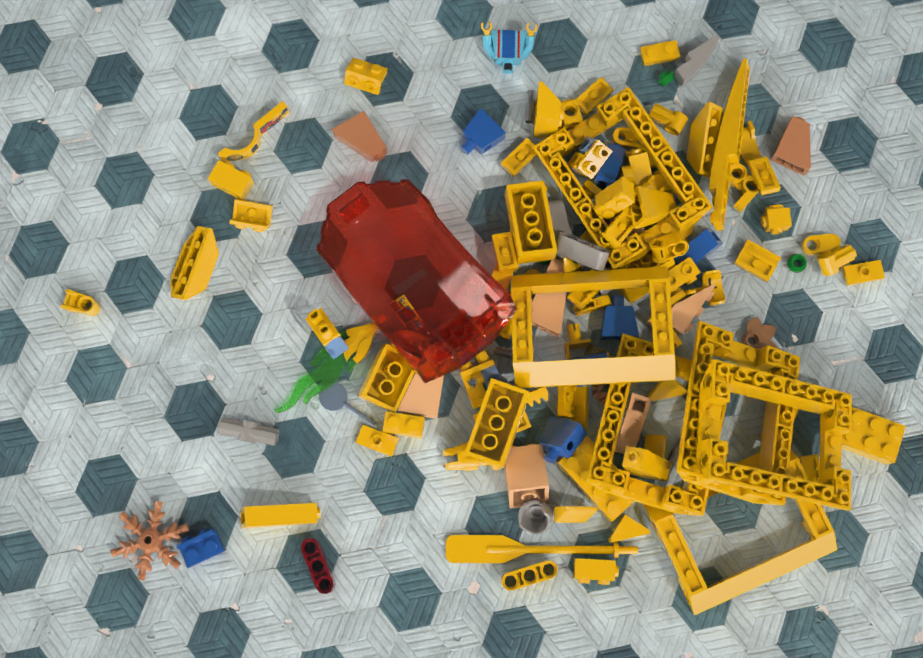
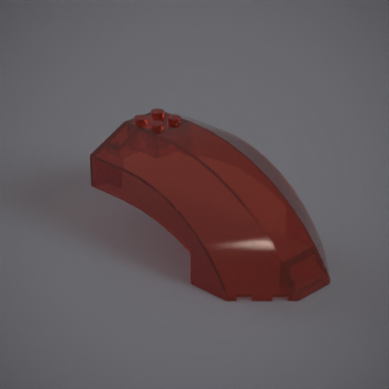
M401 179L400 182L382 180L366 184L365 181L357 182L327 205V216L322 224L321 240L317 244L316 251L363 312L424 384L462 368L492 344L517 311L511 295L456 239L439 219L429 199L408 179ZM404 295L414 309L410 311L396 299Z

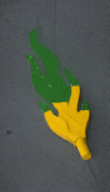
M382 314L372 324L368 323L363 326L353 327L340 333L342 339L348 338L344 342L349 349L333 360L324 347L311 362V365L313 367L316 366L327 356L324 362L316 370L298 381L289 401L277 408L275 412L281 413L292 408L303 392L317 381L322 380L319 385L306 394L303 400L305 405L308 404L312 397L332 387L339 379L349 358L357 352L348 364L347 372L350 373L368 355L374 336L377 333L376 329L387 320L386 317Z

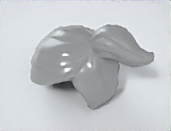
M539 500L527 501L519 510V527L535 535L544 533L553 521L554 508L560 505L556 503L545 504Z

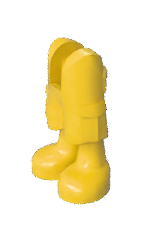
M468 442L443 450L444 457L458 456L457 462L453 461L445 464L446 470L472 471L478 470L479 465H488L493 470H500L499 466L464 454Z

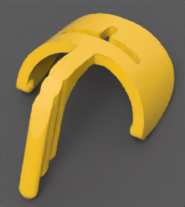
M720 270L703 272L702 287L684 290L687 295L698 293L709 287L708 279L710 278V285H714L716 288L712 290L715 294L707 304L712 306L726 302Z

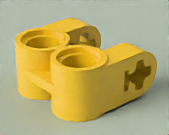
M731 165L729 186L736 187L742 196L733 208L741 213L759 192L753 175L747 172L744 165ZM732 172L738 173L740 178L733 177ZM746 184H751L754 190L748 189Z

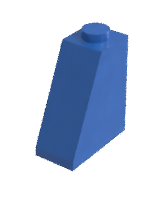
M609 143L608 148L613 152L598 170L594 184L602 191L615 182L625 156L626 149L619 144Z
M706 229L688 243L689 249L684 255L674 258L675 265L689 257L696 265L722 246L723 242L712 229Z

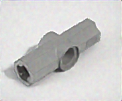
M224 417L221 418L218 426V434L235 437L245 442H258L276 446L280 431L276 428L260 426V424L255 422L237 421Z

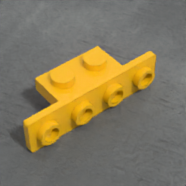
M577 385L558 386L557 416L579 422L587 432L588 385L577 387Z

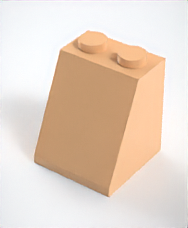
M542 445L512 446L504 467L509 508H519L530 500H539L548 504L549 483Z

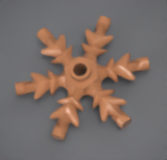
M155 501L153 511L148 509L151 520L147 519L150 524L147 529L142 528V521L138 524L135 514L132 518L125 511L119 515V518L126 523L123 528L132 530L130 534L137 533L138 540L134 542L129 539L130 543L120 541L121 547L111 549V555L115 557L123 554V558H126L131 551L134 555L136 549H142L143 555L138 557V559L142 560L135 566V569L140 568L137 576L138 580H145L146 571H152L149 562H154L150 556L152 552H158V559L162 557L164 566H167L169 562L175 569H178L182 564L173 557L177 555V552L167 551L170 547H163L162 541L167 539L171 542V538L181 539L179 534L189 531L187 523L177 527V523L174 522L169 529L166 526L163 532H159L157 526L163 523L159 520L165 515V512H160L163 504L161 501ZM148 536L152 539L150 544H147Z

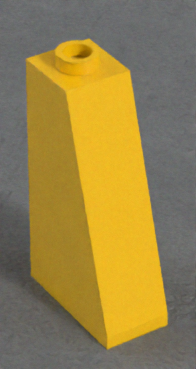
M626 446L622 466L627 472H630L631 476L668 482L672 463L646 449Z
M317 503L245 506L240 509L241 529L318 523L317 519H320V508L317 507Z

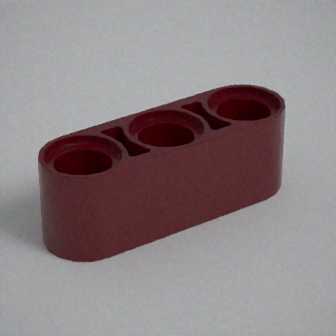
M306 539L301 544V551L315 587L321 594L331 593L335 589L336 583L322 547L316 539ZM309 542H313L316 545L313 553H309L306 550V545ZM317 560L323 563V569L320 572L315 571L313 567ZM324 579H328L331 583V587L327 591L321 588V582Z

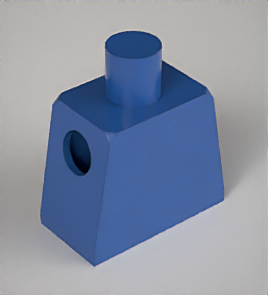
M480 108L464 129L463 138L466 142L460 148L466 155L474 149L479 154H484L505 139L506 132Z
M613 296V306H606L604 309L600 340H621L622 334L638 338L639 331L634 307L624 306V296Z
M550 416L540 439V444L546 450L544 459L554 464L558 456L571 457L587 435L582 425L576 421Z

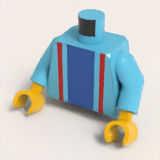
M490 21L489 28L484 29L483 22H481L480 27L484 31L482 35L484 50L491 59H494L495 65H503L504 74H512L514 72V65H521V61L525 60L533 50L534 32L538 28L537 23L535 29L530 30V22H528L526 26L528 34H526L525 30H491L492 23Z

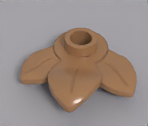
M758 317L753 318L746 325V333L742 336V344L756 349H761L767 345L777 348L776 344L771 341L776 327L761 325ZM748 338H752L754 344H750Z

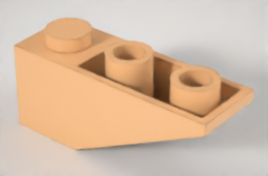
M714 285L686 298L671 308L673 330L681 336L684 332L688 333L694 325L691 321L694 317L698 318L703 312L704 308L701 306L705 300L709 302L715 294L712 291L715 287Z
M635 393L629 396L614 452L625 455L626 446L636 448L651 398Z

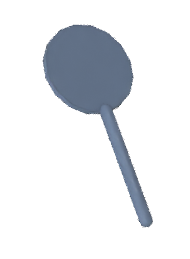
M330 382L321 388L319 400L325 409L337 411L345 406L371 424H376L374 420L346 403L348 393L341 384Z

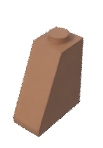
M365 111L332 128L333 135L337 140L370 162L380 161L388 154L387 147Z
M792 116L770 160L804 176L811 167L810 123H807L801 117Z

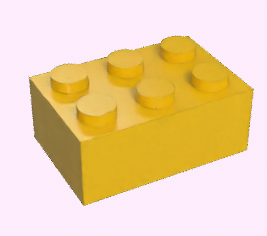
M852 407V432L842 435L841 449L886 465L893 464L896 461L906 426Z

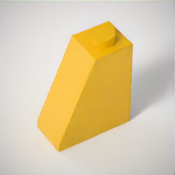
M636 186L634 188L635 203L629 205V210L634 228L638 229L661 222L669 217V212L677 206L674 195L671 193Z

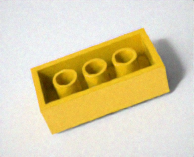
M544 180L506 185L504 195L518 264L555 260L557 246Z
M491 378L464 454L504 468L530 392Z
M586 436L572 456L569 458L563 457L557 465L609 522H613L634 501L600 491L586 481L595 446L594 442ZM612 463L610 469L618 470Z

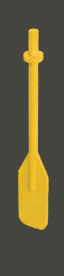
M451 535L446 540V559L451 563H505L525 553L613 554L614 558H618L619 554H638V546H618V542H613V546L523 545L504 535Z

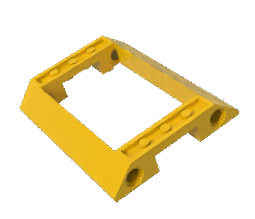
M629 87L596 107L597 113L568 131L563 127L533 146L534 151L596 244L610 251L607 260L614 270L630 265L652 251L649 247L651 240L671 232L681 233L696 224L713 208ZM624 120L683 206L674 208L669 212V217L640 235H637V233L631 235L619 247L614 248L602 236V233L608 227L602 216L595 212V205L563 157L579 148L587 136L595 138Z
M667 266L512 276L511 313L515 387L531 388L675 380V350ZM649 287L654 356L533 362V308L531 292L532 294Z
M699 320L697 322L676 471L686 482L751 503L785 505L786 497L705 479L696 464L700 383L713 355L751 369L798 380L801 357L769 345L756 349L733 340V332ZM766 401L758 469L788 476L795 408Z
M622 334L617 357L654 356L653 342ZM675 356V377L689 381L692 360ZM631 383L610 384L586 481L600 491L669 512L703 516L709 492L708 488L686 481L684 482L683 490L670 484L664 488L629 477L630 472L610 469ZM727 404L721 406L720 435Z
M712 359L700 383L696 464L705 479L842 510H851V470L841 468L842 435L852 432V394ZM730 392L820 414L819 483L726 462L728 442L720 440L721 406L730 402Z
M791 450L788 476L809 480L799 458ZM760 452L735 464L758 469ZM709 489L707 498L720 492ZM795 499L804 518L801 523L805 532L809 533L812 540L801 543L712 585L706 586L676 522L674 513L643 504L659 541L663 542L679 576L677 580L694 615L836 551L835 533L822 505Z

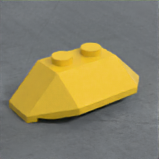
M712 102L706 103L691 124L686 156L687 161L695 172L709 179L724 114L723 108Z
M197 226L195 232L183 244L170 278V297L186 301L206 290L219 256L213 229Z

